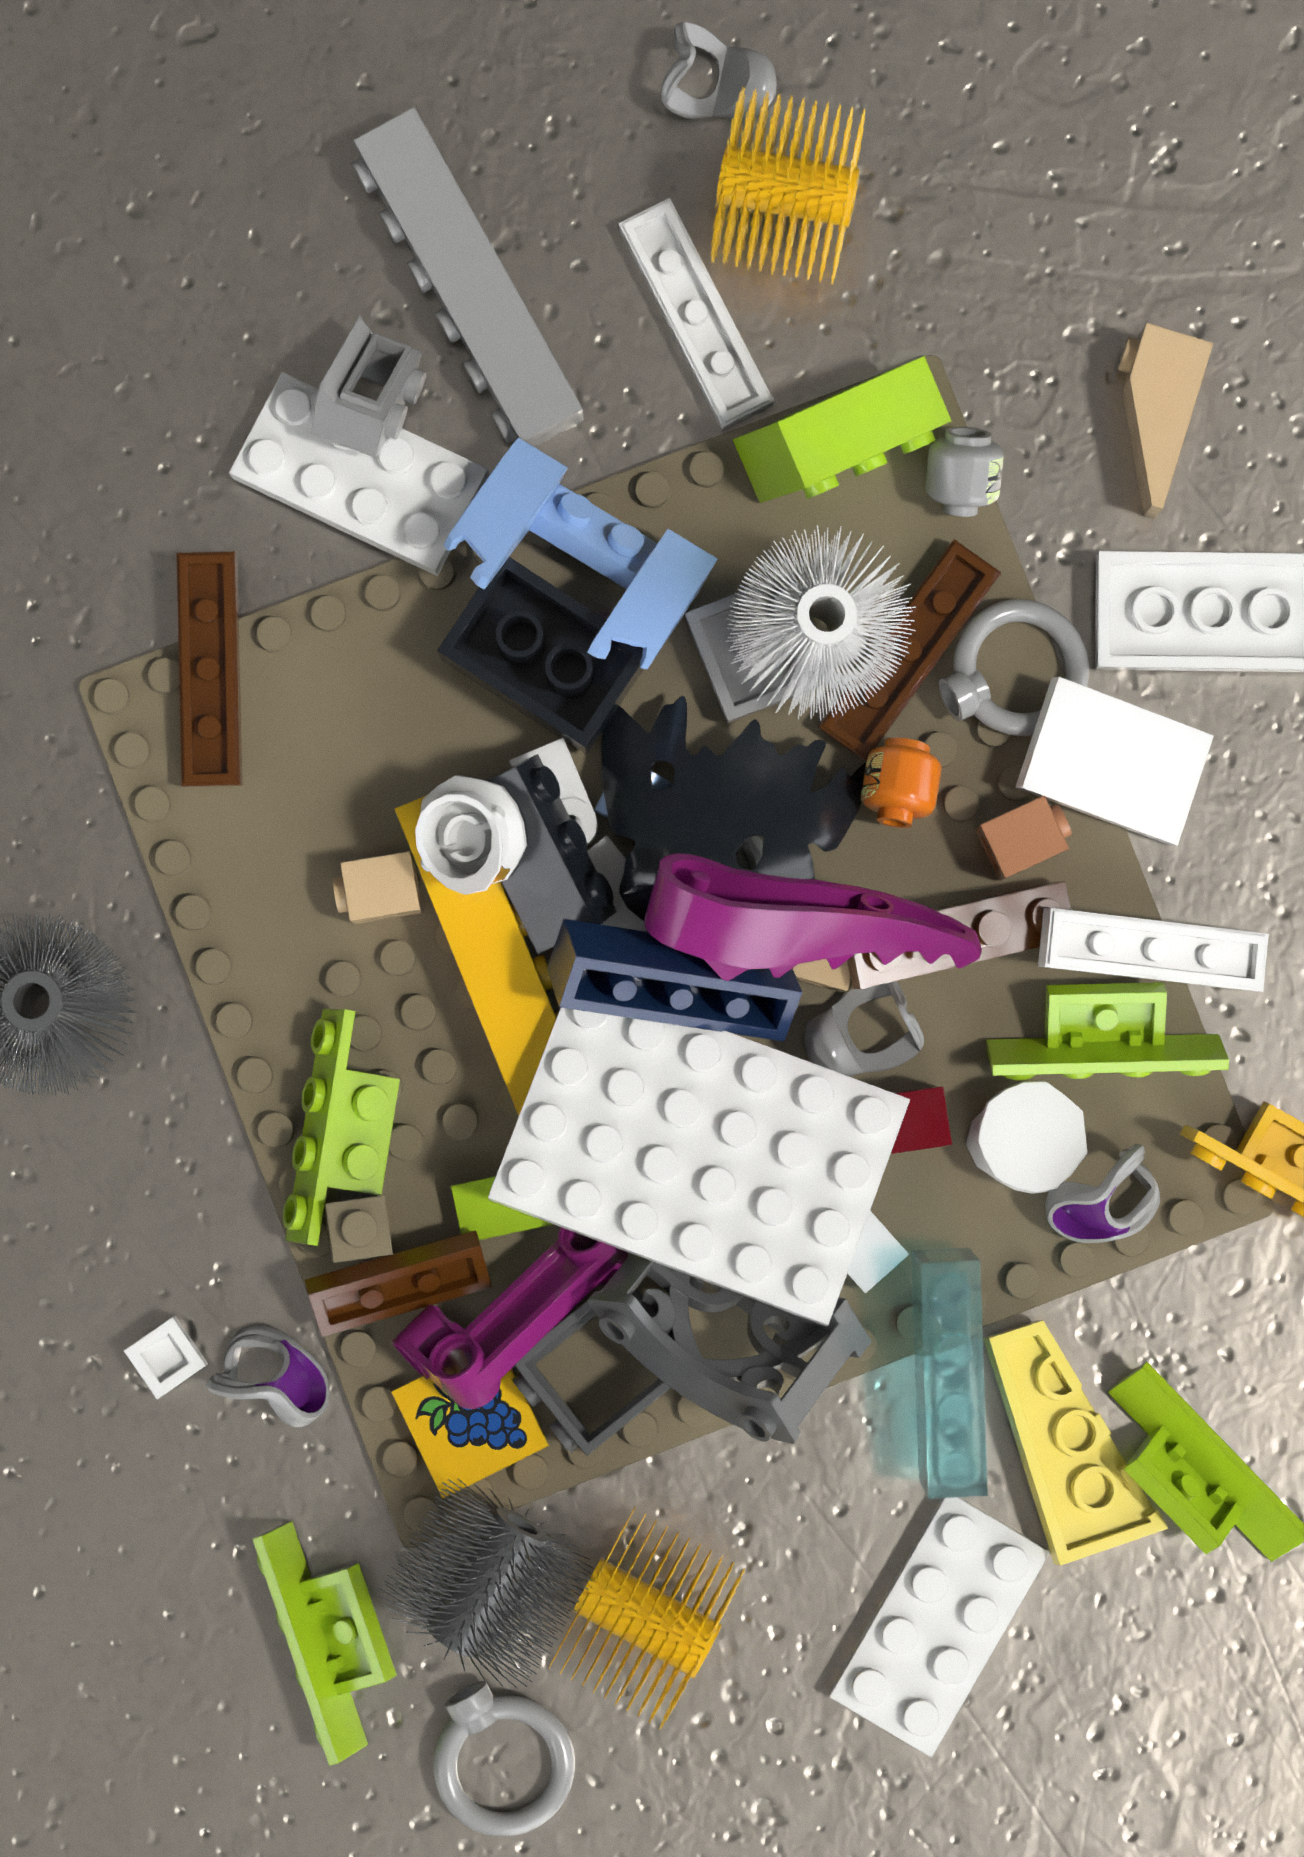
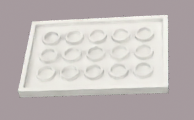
M560 1008L488 1199L827 1327L910 1099L727 1031L718 1032Z

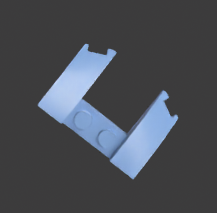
M517 438L477 492L448 535L443 546L449 551L455 549L464 540L470 545L484 562L475 567L470 578L477 586L485 590L529 530L627 589L597 634L587 653L597 658L606 659L611 648V640L634 647H642L643 653L640 660V668L648 670L699 593L717 558L670 529L666 530L658 543L641 534L635 527L621 522L592 504L584 496L562 486L560 482L568 467L522 439Z

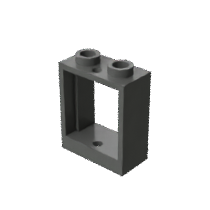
M636 1288L631 1295L636 1297L651 1318L654 1317L655 1312L649 1304L642 1302L643 1295ZM588 1301L547 1333L515 1364L520 1373L512 1379L533 1407L543 1400L557 1419L549 1427L570 1453H573L580 1447L586 1456L591 1454L671 1389L661 1379H657L591 1434L536 1366L597 1316Z

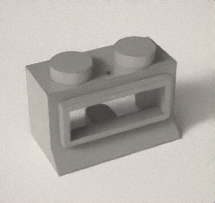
M359 315L320 383L310 434L376 458L387 437L396 440L399 436L408 407L405 406L406 402L415 405L421 394L426 379V371L418 369L422 352L376 333L373 334ZM360 377L384 385L377 401L352 392Z

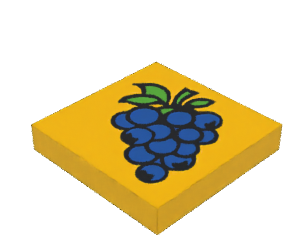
M513 1368L501 1378V1384L495 1397L486 1405L476 1409L460 1407L430 1379H425L423 1376L392 1391L438 1491L446 1496H450V1494L443 1490L447 1491L446 1489H448L453 1494L456 1492L442 1484V1482L460 1491L461 1489L449 1480L464 1489L466 1486L458 1479L467 1486H470L550 1446L529 1401L512 1381L516 1376Z

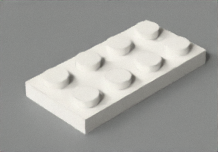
M282 372L229 472L232 479L438 576L451 550L448 551L443 545L477 492L490 476L488 469L405 429H401L396 440L387 437L376 458L310 434L319 389Z
M1098 551L1096 554L1095 670L1304 672V553Z
M946 1490L830 1689L829 1697L932 1758L1050 1552Z

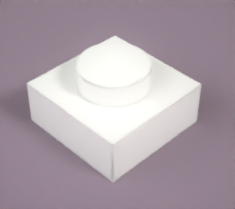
M176 1316L170 1318L124 1350L156 1399L161 1398L208 1365V1362Z

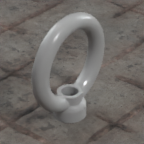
M1027 599L1000 601L981 610L965 626L957 641L954 652V673L939 680V690L948 712L956 721H962L974 715L983 724L998 732L1013 736H1032L1041 710L1032 713H1015L998 706L991 700L988 684L976 668L978 651L984 639L993 630L1007 623L1025 622L1036 625L1049 633L1059 645L1065 660V679L1087 687L1089 677L1088 656L1078 631L1065 616L1054 608Z
M486 1681L474 1683L449 1698L445 1703V1707L452 1720L445 1727L439 1738L433 1764L435 1784L446 1808L467 1827L492 1836L523 1834L538 1828L548 1821L567 1798L575 1771V1756L571 1739L559 1719L543 1705L528 1698L516 1695L493 1696ZM497 1719L519 1720L533 1727L545 1740L551 1756V1774L542 1794L528 1806L511 1812L490 1811L474 1803L463 1790L457 1772L458 1755L466 1738L469 1735L486 1729Z

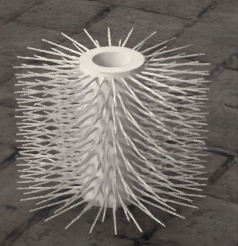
M818 525V550L816 532L814 530L815 553L813 535L811 534L814 564L811 555L810 539L808 543L805 529L806 547L803 535L801 534L804 544L803 549L800 538H798L794 530L801 548L803 560L792 535L800 564L790 539L789 542L795 558L785 540L784 542L793 563L782 543L780 542L786 556L776 542L773 541L784 559L783 561L773 548L782 566L772 553L771 555L774 560L763 550L773 566L763 556L762 558L766 563L758 558L763 567L757 562L755 563L764 574L753 565L752 567L756 572L750 568L749 571L760 580L746 572L752 579L744 576L749 583L741 581L755 591L742 585L739 586L747 591L737 589L754 598L735 593L747 600L733 597L745 604L732 601V603L751 609L730 605V607L749 613L730 612L757 617L728 614L729 616L750 619L752 621L726 618L730 621H737L736 623H749L728 624L738 625L734 627L757 626L754 628L726 629H734L732 631L759 630L730 633V635H742L728 637L738 639L725 641H739L733 643L736 644L754 640L731 646V648L747 644L751 645L728 650L733 651L747 648L737 653L749 650L736 655L735 657L743 656L733 660L742 659L731 663L744 660L743 662L745 663L741 664L742 667L738 668L740 669L739 671L753 665V668L750 669L751 671L746 676L747 678L741 684L772 664L756 680L757 682L752 689L755 688L791 655L759 698L792 659L795 658L768 705L780 691L796 666L776 713L788 697H790L796 685L788 715L790 710L792 712V709L795 708V705L797 706L799 701L798 720L799 715L802 716V710L804 713L805 706L807 710L808 701L809 707L811 702L810 719H812V704L814 716L815 687L816 713L818 703L820 721V696L824 718L823 691L827 714L825 687L829 711L831 707L833 717V704L837 714L836 701L838 709L843 716L835 687L842 708L844 707L846 713L838 684L848 709L849 706L843 690L854 710L855 707L850 700L846 686L856 705L858 706L853 693L863 705L856 692L857 690L865 700L858 685L868 698L869 696L865 689L874 696L864 681L877 693L872 685L878 690L880 688L876 682L882 687L883 685L873 674L878 678L883 676L890 680L880 670L892 677L893 675L886 669L897 673L890 666L897 667L885 659L902 665L891 657L901 661L902 659L885 651L901 656L904 655L892 649L909 653L894 645L908 647L888 641L894 640L911 644L890 636L907 639L908 637L882 632L912 634L884 628L916 631L892 626L911 624H901L902 622L883 623L884 621H915L905 620L906 618L884 619L909 616V614H896L913 612V610L900 611L902 609L916 608L904 607L905 605L884 609L909 601L888 605L890 603L912 598L891 601L900 597L898 596L884 601L902 594L890 596L907 588L899 591L896 590L911 585L908 584L897 589L891 586L899 582L900 580L898 579L904 577V575L885 585L882 584L890 577L889 575L893 573V570L900 563L866 585L877 575L891 556L848 593L881 549L848 588L844 589L870 545H868L842 584L864 535L863 533L858 542H856L855 547L847 555L842 566L851 535L850 531L849 537L847 536L846 541L844 540L843 546L841 545L839 550L842 526H840L839 537L837 531V536L834 535V541L831 540V545H828L827 527L826 550L824 532L823 565V536H821L820 547ZM808 550L810 554L811 567L808 558ZM788 572L792 575L795 582L790 578ZM778 576L787 584V586H788L789 588H787V587L781 582V580L778 578ZM774 578L784 589L780 588L772 579ZM772 585H774L775 587H777L781 592L776 591V590L772 587ZM755 588H757V589H759V590H761V591H763V592H765V593H767V594L773 596V597H774L775 599H777L778 601L771 599L769 596H767L766 594L761 593L760 591L756 590ZM766 588H768V589L774 591L775 593H777L778 596L773 595V594H772L769 590H767ZM764 599L770 600V601H772L774 604H771V603L765 601ZM764 605L771 606V607H773V608H775V609L768 608V607H766V606H764ZM762 609L770 610V611L775 612V613H769V612H766V611H764V610H762ZM887 610H894V611H889V612H884V613H878V612L887 611ZM883 614H890V615H885V616H880V617H874V616L883 615ZM809 616L823 621L829 632L818 630L812 624ZM758 632H764V633L755 634V635H748V634H753V633H758ZM864 636H869V637L875 638V639H877V640L869 639V638H866V637H864ZM865 645H868L874 648L875 650L869 649ZM861 648H863V649H865V650H868V651H869L870 653H872L874 656H872V655L866 653V652L863 651ZM861 653L865 654V655L868 656L870 659H867V658L863 657V656L861 655ZM857 656L863 658V660H864L867 664H865L864 662L860 661V659H859ZM855 660L859 661V663L862 665L863 668H861V667L855 662ZM851 662L857 666L859 671L852 666ZM838 665H839L840 668L842 669V672H843L844 676L842 675V673H841V671H840ZM828 684H829V688H830L831 701H830V696H829V692H828Z

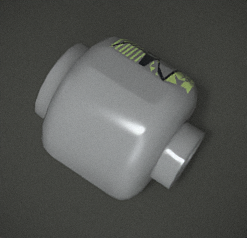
M950 427L945 430V436L937 438L930 444L925 489L929 497L943 504L944 513L961 517L977 515L978 507L990 505L998 499L1004 455L1001 446L991 440L992 435L989 431L974 427Z

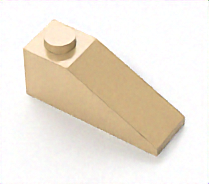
M1150 323L1145 324L1138 339L1128 336L1121 354L1118 370L1127 373L1122 394L1143 516L1155 519L1164 508L1214 343Z

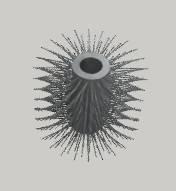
M36 911L35 921L33 918V934L31 915H29V929L26 913L27 929L25 921L23 922L28 941L27 947L21 918L23 937L18 917L16 916L20 937L14 914H12L16 933L12 923L10 924L15 938L8 920L7 923L11 934L5 920L4 923L7 931L4 932L3 928L2 931L0 929V976L2 977L0 978V983L5 985V987L0 986L3 991L0 990V1061L5 1056L0 1064L1 1067L4 1063L0 1075L10 1060L4 1074L0 1078V1084L10 1067L9 1073L2 1082L4 1088L6 1087L10 1072L14 1067L13 1074L8 1082L10 1087L13 1075L18 1067L17 1074L10 1088L13 1090L21 1069L15 1091L18 1088L19 1092L23 1091L24 1093L25 1091L26 1093L28 1085V1094H30L31 1089L33 1095L34 1088L36 1093L39 1067L38 1094L41 1085L43 1096V1084L45 1096L47 1087L49 1094V1078L51 1094L53 1095V1081L56 1096L55 1081L58 1091L59 1088L54 1069L55 1063L61 1092L62 1087L59 1074L64 1093H66L64 1087L66 1084L67 1093L69 1094L66 1077L71 1087L68 1075L73 1088L75 1089L74 1081L78 1091L76 1085L77 1079L79 1080L78 1076L83 1084L85 1082L89 1086L86 1074L88 1077L90 1075L98 1079L89 1064L99 1070H106L85 1045L100 1058L114 1063L79 1032L107 1049L121 1055L123 1054L85 1031L76 1023L121 1043L124 1042L77 1020L131 1034L118 1026L89 1017L135 1023L120 1015L103 1013H137L133 1012L132 1008L120 1007L126 1005L119 1002L135 1001L128 1000L133 998H128L130 996H127V994L118 995L134 991L135 989L124 991L132 989L127 988L130 987L125 986L127 984L114 986L123 984L125 980L121 981V979L128 976L108 982L125 975L122 974L114 977L127 970V968L118 972L120 970L118 969L107 974L121 965L97 976L119 964V962L114 965L112 964L117 960L109 963L117 956L106 961L114 955L109 956L114 950L108 954L101 951L89 962L101 949L100 947L103 943L100 945V941L95 940L96 935L91 933L87 935L78 948L79 943L87 930H84L85 927L78 925L76 929V923L73 926V921L69 922L61 942L66 921L65 924H62L63 917L59 921V915L58 920L56 918L54 927V916L52 917V923L50 921L49 924V914L48 923L46 918V933L43 944L44 916L41 926V914H39L38 929ZM59 921L57 936L54 942V935ZM71 924H72V927H71L69 936H68V938H67V940H66V942H65V945H64V947H63V944H64L66 935H67L68 930H69V928H70V926H71ZM52 925H53V933H52V938H51V941H50V936H51V931H52ZM62 925L61 935L57 945L58 934ZM36 926L38 933V947L36 942ZM48 926H49V938H48V944H47V932H48ZM74 927H75L73 936H72L70 942L68 943L69 938H70V935H71V933H72V931H73V929H74ZM80 929V931H79V933H78V935H77V937H76L74 943H73L72 946H71V943H72L73 938L75 937L76 933H77L78 930ZM40 930H41V949H40ZM84 930V932H83V934H82V936H81V938H80L78 944L76 945V947H75L74 950H73V947H74V945H75L77 939L79 938L80 934H81L82 931ZM91 936V938L89 939V941L87 942V944L85 945V947H84V948L80 951V953L78 954V952H79V950L81 949V947L83 946V944H84V943L87 941V939ZM92 941L88 949L83 953L87 945ZM95 945V947L86 955V953ZM98 947V949L92 954V956L86 960V958ZM48 993L50 1000L48 1009L42 1016L35 1018L33 1006L36 999L42 994ZM41 1060H42V1070H43L42 1080H41ZM36 1063L35 1080L33 1086V1073ZM44 1066H46V1085H45ZM25 1067L24 1077L20 1087L21 1076ZM31 1069H32V1076H31V1082H30V1087H29V1077H30V1072H31ZM28 1070V1077L24 1086L25 1076Z
M458 1479L486 1503L484 1504L476 1496L474 1497L449 1480L480 1503L478 1504L460 1491L458 1492L442 1482V1484L469 1501L467 1502L457 1497L448 1489H446L447 1491L443 1490L466 1505L464 1506L441 1493L448 1499L445 1501L440 1498L438 1499L455 1508L457 1512L462 1514L460 1515L435 1500L440 1504L438 1506L450 1511L461 1520L455 1519L447 1511L445 1513L434 1505L429 1504L446 1514V1517L455 1520L458 1524L444 1518L438 1512L434 1513L429 1510V1512L448 1522L446 1525L425 1512L435 1519L433 1522L425 1520L445 1531V1534L438 1532L430 1525H428L429 1527H424L439 1533L449 1542L442 1540L435 1532L432 1534L417 1525L434 1537L432 1538L442 1541L445 1545L433 1540L423 1531H421L423 1534L416 1531V1533L436 1544L433 1546L414 1534L424 1541H420L423 1545L412 1539L410 1540L431 1551L433 1554H427L416 1545H414L416 1548H411L429 1556L438 1564L431 1562L425 1555L421 1556L409 1549L421 1558L418 1559L409 1551L408 1553L413 1557L405 1555L422 1563L431 1571H428L426 1568L423 1569L403 1556L413 1563L407 1562L412 1567L399 1560L397 1561L421 1575L416 1576L402 1565L400 1566L405 1570L400 1568L399 1570L408 1573L410 1577L393 1568L410 1580L404 1579L402 1576H400L402 1578L400 1579L392 1574L390 1575L412 1587L409 1589L389 1575L387 1576L397 1582L395 1583L396 1586L388 1582L386 1583L410 1597L402 1596L391 1587L389 1588L394 1592L387 1589L386 1591L405 1599L414 1607L407 1605L381 1588L378 1589L399 1602H391L379 1595L378 1597L413 1615L404 1614L383 1605L382 1607L426 1624L424 1626L392 1618L423 1627L421 1629H427L429 1632L406 1631V1633L432 1635L437 1641L424 1645V1647L437 1642L446 1646L448 1650L443 1660H445L449 1650L458 1653L464 1672L465 1667L462 1655L470 1658L484 1681L485 1678L472 1658H476L481 1666L501 1684L479 1659L480 1657L515 1688L517 1687L501 1674L497 1667L526 1686L512 1675L514 1674L512 1671L530 1682L533 1681L510 1668L500 1659L510 1663L523 1674L525 1673L522 1670L532 1674L531 1672L535 1673L521 1662L527 1666L529 1665L526 1662L534 1666L536 1665L517 1655L514 1651H519L533 1662L535 1661L530 1657L535 1659L538 1657L546 1661L525 1648L530 1647L540 1656L542 1655L536 1650L545 1654V1652L530 1645L527 1640L546 1652L548 1651L535 1642L540 1643L539 1641L550 1647L552 1646L533 1636L528 1631L535 1632L549 1643L551 1642L543 1636L549 1637L541 1631L556 1640L558 1639L539 1627L543 1626L552 1634L554 1633L551 1630L557 1633L558 1631L540 1623L532 1615L536 1616L541 1622L544 1620L561 1631L549 1622H553L555 1625H557L555 1622L563 1626L565 1625L546 1615L541 1610L548 1611L562 1622L564 1621L559 1618L562 1616L556 1614L557 1612L569 1619L571 1618L552 1607L554 1605L545 1602L543 1599L555 1604L564 1612H566L565 1610L570 1612V1610L555 1603V1599L569 1608L571 1607L565 1604V1601L576 1603L559 1594L554 1588L563 1591L578 1603L579 1601L574 1598L575 1595L568 1592L572 1591L577 1595L579 1594L565 1586L567 1584L559 1582L556 1578L570 1584L576 1590L580 1589L583 1591V1589L571 1584L561 1576L564 1575L567 1579L570 1578L587 1589L577 1582V1579L581 1582L587 1581L572 1573L565 1567L567 1566L592 1581L587 1577V1574L577 1570L565 1560L592 1574L591 1572L559 1552L593 1569L595 1568L565 1552L569 1551L590 1560L589 1558L548 1541L552 1540L580 1548L549 1538L546 1534H566L543 1531L538 1525L548 1521L538 1524L533 1523L526 1518L529 1509L525 1516L515 1512L510 1498L508 1499L512 1510L505 1508L490 1489L501 1507H498L476 1486L493 1504L492 1506ZM448 1501H451V1502H453V1503L459 1505V1506L462 1507L464 1510H466L468 1513H466V1512H464V1511L458 1509L457 1507L453 1506V1505H452L450 1502H448ZM437 1523L446 1526L447 1528L455 1532L457 1535H454L453 1533L445 1530ZM426 1545H428V1546H430V1547H433L434 1549H436L437 1551H439L440 1553H442L445 1557H443V1556H441L440 1554H438V1553L432 1551V1550H431L430 1548H428ZM421 1560L431 1563L435 1568L423 1563ZM415 1567H417V1568H419V1569L425 1571L426 1573H428L429 1575H431L434 1579H432V1578H430L429 1576H427V1575L421 1573V1572H420L419 1570H417ZM559 1568H561V1569L567 1571L568 1573L574 1575L577 1579L568 1576L567 1574H565L564 1572H562ZM412 1576L416 1577L417 1579H419L421 1582H423V1583L426 1584L427 1586L420 1584V1583H419L416 1579H414ZM551 1581L557 1582L558 1584L562 1585L568 1592L564 1591ZM410 1582L420 1585L424 1590L412 1585ZM546 1589H548V1590H550V1591L556 1593L557 1595H559V1596H560L561 1598H563L564 1600H562V1599H560V1598H558V1597H555L554 1595H552L551 1593H549ZM405 1590H408V1591L412 1592L413 1594H415L416 1596H418L421 1600H419V1599H417L416 1597L410 1595V1594L407 1593ZM537 1601L544 1603L545 1605H547V1606H548L551 1610H553L554 1612L548 1610L547 1608H545L543 1605H541V1604L538 1603ZM395 1603H398V1604H401V1605H403V1606L409 1607L410 1609H412L413 1611L417 1612L418 1614L413 1613V1612H411V1611H409V1610H407V1609H405V1608H403V1607H401V1606H399V1605H397V1604H395ZM530 1608H532V1609H534L535 1611H537V1612L543 1614V1615L546 1616L548 1619H545V1618L539 1616L538 1614H536L535 1612H533ZM529 1619L539 1623L540 1625L532 1623ZM524 1622L533 1625L539 1632L535 1631ZM517 1629H519V1630L523 1631L524 1633L530 1635V1636H531L532 1638H534L535 1640H533V1639H531V1638H529V1637H526L525 1635H523L522 1633H520ZM514 1639H516V1640H518V1641H520V1642H522V1643H524V1644H526V1645L517 1643ZM510 1642L515 1643V1644L518 1645L521 1649H523L525 1652L519 1650V1649L516 1648L514 1645H512ZM504 1650H506V1651H508V1652L514 1654V1655L517 1656L519 1659H516V1658L510 1656V1655L507 1654ZM490 1658H492V1659H494L495 1661L499 1662L500 1664L504 1665L512 1674H510L508 1671H506L505 1669H503L501 1666H499L497 1663H495V1662H494L493 1660H491ZM513 1660H515L516 1662H518L519 1664H521L522 1666H524L525 1668H527V1669L530 1670L531 1672H529V1671H527V1670H525V1669H523V1668L517 1666L516 1663H515Z

